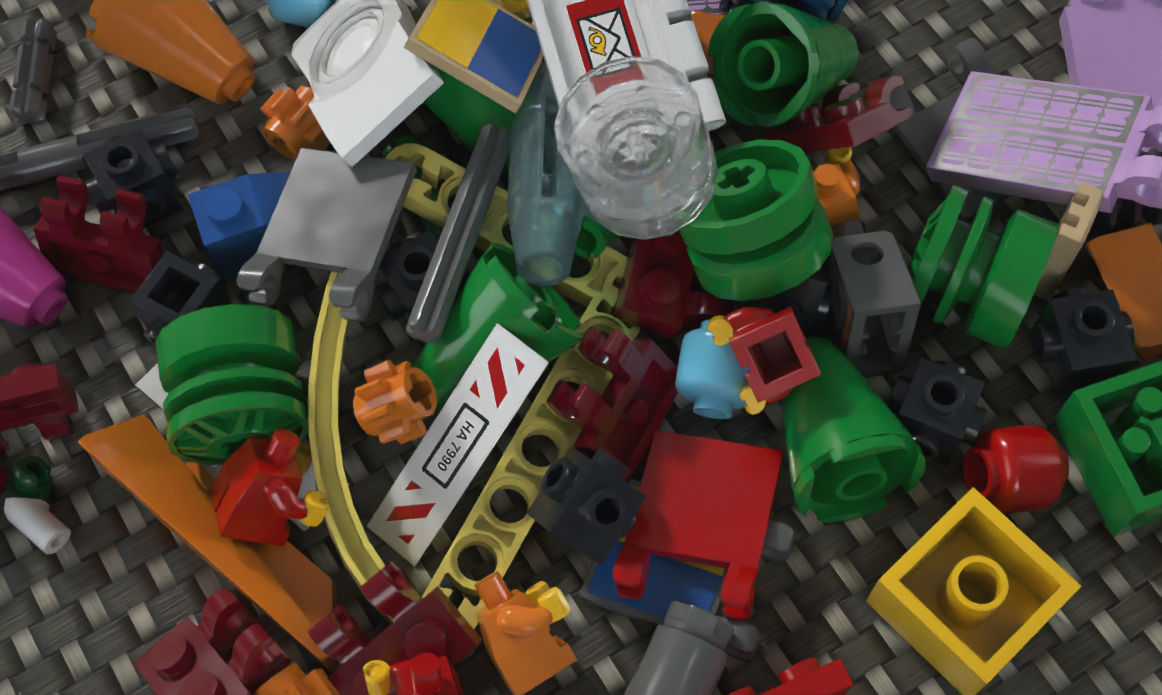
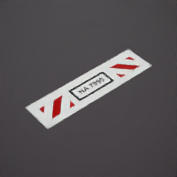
M497 323L367 527L415 567L549 362Z

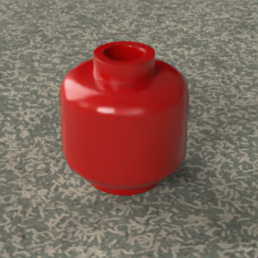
M1035 425L992 428L982 432L966 452L963 460V478L968 492L974 487L1002 514L1039 511L1053 506L1061 496L1069 476V461L1065 451L1045 428Z

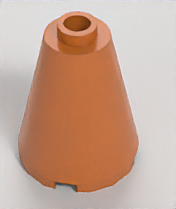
M94 0L91 4L88 15L96 20L97 23L95 32L86 28V36L99 49L217 104H223L230 99L233 102L239 101L247 94L255 81L256 75L252 72L254 67L253 57L207 0Z

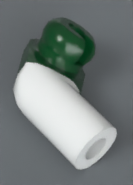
M26 456L15 463L13 471L8 478L4 513L8 521L45 554H53L66 544L71 535V530L49 512L53 485L50 465L41 457Z

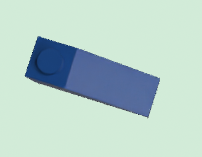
M291 171L246 174L188 194L204 247L219 275L224 279L237 275L241 267L256 254Z

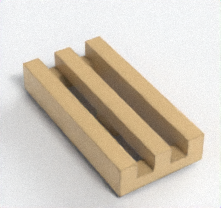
M1081 181L1058 223V233L1035 290V296L1045 300L1048 297H1052L1086 240L1103 201V190Z

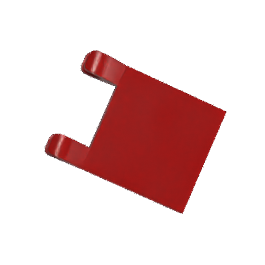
M655 430L639 491L646 495V498L638 508L636 522L626 535L624 545L613 569L614 583L617 584V595L621 598L632 600L643 598L648 580L651 555L728 568L721 591L722 603L724 604L723 614L731 619L748 620L752 613L757 577L783 463L784 451Z

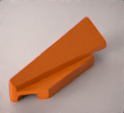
M142 414L87 434L78 441V444L102 469L140 501L159 521L330 673L336 669L338 660L325 654L307 632L337 607V588L328 575L288 541H286L283 547L220 537L215 517L216 512H214L210 495L216 478L198 463L187 462L184 464L179 457L171 454L167 441L145 415Z

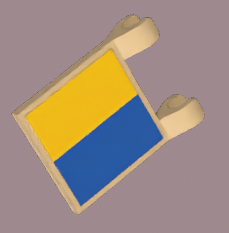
M431 0L403 47L515 114L520 108L544 57L533 20L529 24L491 0Z

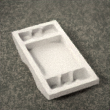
M338 0L293 44L291 55L310 82L314 93V98L308 105L341 159L351 167L361 160L444 83L437 67L403 48L416 26L405 0Z

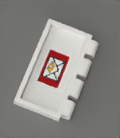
M527 0L580 179L702 146L705 144V132L717 129L726 123L713 80L711 78H704L688 82L690 79L706 74L709 71V67L694 22L682 21L670 25V23L683 20L690 15L687 0Z

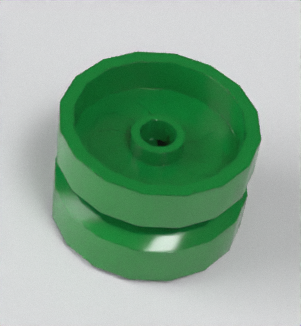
M762 139L734 144L707 155L687 169L673 186L669 206L685 244L688 245L687 252L702 288L720 299L736 301L772 297L801 284L820 269L831 253L833 240L831 226L825 208L817 197L818 186L810 161L800 147L783 140Z

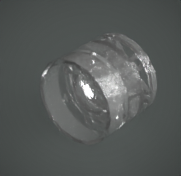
M629 56L603 62L579 77L563 97L554 124L557 150L573 177L583 201L598 223L619 236L646 240L673 234L698 217L712 198L718 177L714 147L710 140L708 128L705 125L704 114L698 95L682 72L659 59ZM650 163L645 167H640L643 164Z

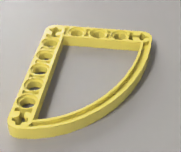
M416 143L402 144L395 147L385 159L410 162L422 169V180L413 179L403 207L444 228L450 212L448 200L458 192L466 169L433 150ZM442 178L446 181L441 185L438 200L434 202L430 200L432 186L437 189L439 179ZM496 186L474 246L486 251L493 243L505 245L524 258L516 267L519 271H524L532 277L540 272L559 293L587 307L580 319L581 325L575 329L576 331L583 332L585 335L591 326L610 335L613 329H619L632 341L634 338L636 339L641 327L623 320L620 321L618 318L610 315L618 299L628 257L606 246L605 250L597 258H594L593 254H591V257L588 259L591 271L581 278L566 276L557 266L556 258L561 253L573 251L567 238V233L571 226ZM513 221H521L529 224L534 229L537 240L526 248H517L505 241L502 229ZM331 271L325 288L313 342L308 384L309 441L316 490L326 494L327 501L325 504L329 502L330 506L324 517L327 529L345 568L361 590L360 587L384 568L385 565L369 542L356 513L343 468L338 428L339 385L344 346L351 320L343 319L340 316L341 307H335L330 302V289L334 281L342 274ZM581 341L574 348L559 356L421 598L438 586L450 599L453 590L440 587L444 579H448L460 592L480 597L474 586L479 581L467 579L458 568V555L469 546L479 545L487 548L495 558L496 568L494 572L498 571L503 579L535 520L526 513L525 517L516 523L502 522L494 516L491 510V498L495 493L504 489L517 491L524 497L528 511L539 495L541 481L551 465L538 467L530 464L525 459L522 453V443L532 435L549 437L557 447V460L564 457L570 446L575 449L573 444L582 428L555 413L546 403L558 380L574 382L580 386L582 383L588 384L602 395L613 376L609 371L593 364L580 353L578 346ZM465 597L458 611L475 630L478 624L476 612L485 608L486 605L481 598L478 605L473 606ZM377 609L390 624L395 622L391 617Z

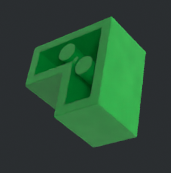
M1162 361L1075 390L1053 419L1112 537L1162 520Z

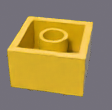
M973 487L877 581L866 602L962 695H976L1079 590L1081 585Z

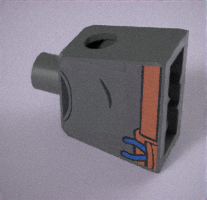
M859 220L839 222L831 228L833 233L832 249L827 257V285L832 287V296L826 317L831 339L864 378L904 372L921 303L894 234L886 230L867 233L865 225Z

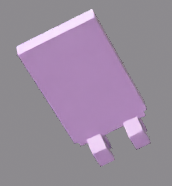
M1069 0V7L1064 8L1059 24L1070 85L1151 95L1153 109L1162 104V0ZM1142 147L1141 150L1148 152L1152 148Z

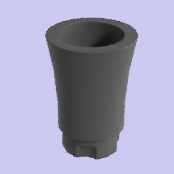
M672 601L663 625H657L646 653L624 695H714L729 657L725 651L733 637L734 626L706 610L678 601Z

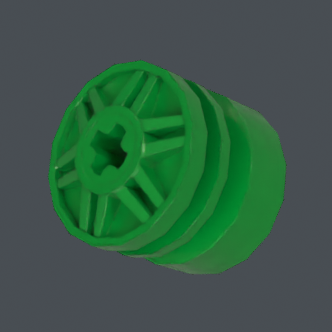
M953 185L947 198L932 215L930 214L908 271L921 304L928 289L942 294L932 319L933 322L941 325L949 316L958 301L970 305L965 334L1005 350L1014 338L1035 293L1053 248L1059 224L1018 209L1009 219L1001 234L988 229L993 211V199L983 197L973 222L970 223L958 218L969 190Z
M228 304L203 308L180 316L161 329L155 344L160 382L163 390L168 393L163 402V412L168 423L165 429L167 444L171 454L188 462L223 465L249 438L271 439L277 429L290 430L299 437L300 442L309 431L305 405L303 404L302 384L300 380L294 377L299 370L292 322L288 317L278 310L260 305Z

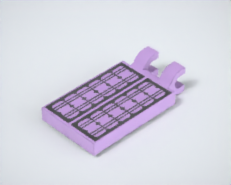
M971 71L926 165L930 180L934 182L1062 205H1069L1082 181L1103 190L1102 195L1104 198L1098 211L1111 213L1117 198L1134 200L1142 205L1162 209V157L1155 155L1139 156L1142 147L1154 148L1162 152V104L1153 109L1151 95Z

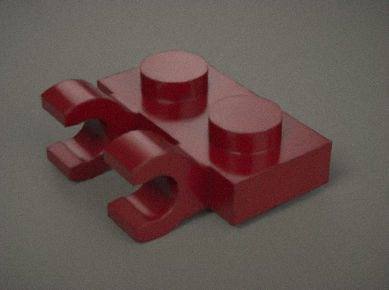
M891 76L873 80L865 90L863 101L861 97L849 98L850 95L860 91L858 83L837 85L824 95L821 109L818 103L812 104L791 121L764 133L765 140H783L800 147L804 153L855 147L896 126V123L908 120L912 115L911 107L894 109L890 102L891 91L903 84L902 76Z
M59 175L56 179L59 188V200L43 197L40 202L42 217L33 228L40 252L61 275L135 293L164 255L161 240L143 234V225L146 217V201L144 196L139 193L118 189L115 193L117 214L103 211L100 215L99 225L85 220V211L88 204V188L83 180Z
M648 201L638 214L639 218L635 226L613 317L671 339L681 329V326L693 331L699 329L701 323L705 320L732 313L734 307L733 300L720 299L709 292H689L693 273L696 274L687 252L688 245L685 244L671 210Z
M590 326L579 344L578 350L590 362L609 371L613 375L602 395L588 384L582 383L576 392L565 381L558 380L546 403L555 413L582 428L573 444L579 452L592 459L598 449L603 450L632 470L625 481L629 483L654 437L655 430H658L678 394L675 389L677 367L652 340L634 338L632 341L619 329H613L607 339L596 327Z
M37 363L22 365L12 370L9 375L0 377V453L10 450L9 443L4 439L1 431L34 423L46 441L74 434L73 427L68 423L65 415L79 412L76 389L55 363L49 365Z
M392 561L360 587L367 599L379 611L395 621L370 641L359 628L352 615L339 604L307 631L315 644L325 654L342 664L327 678L340 695H370L365 681L363 666L372 660H381L388 665L412 659L421 653H432L438 658L447 656L453 667L476 648L482 640L438 586L421 598L403 572ZM390 692L388 695H396V692Z
M226 586L216 591L206 601L202 610V619L198 626L187 616L133 664L156 695H253L260 686L288 667L292 660ZM233 647L232 658L227 663L222 656Z

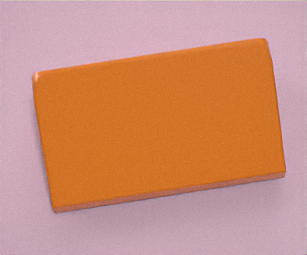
M1148 223L1099 236L1086 242L1108 290H1114L1120 310L1127 312L1131 318L1134 328V344L1145 361L1162 354V243L1153 225Z

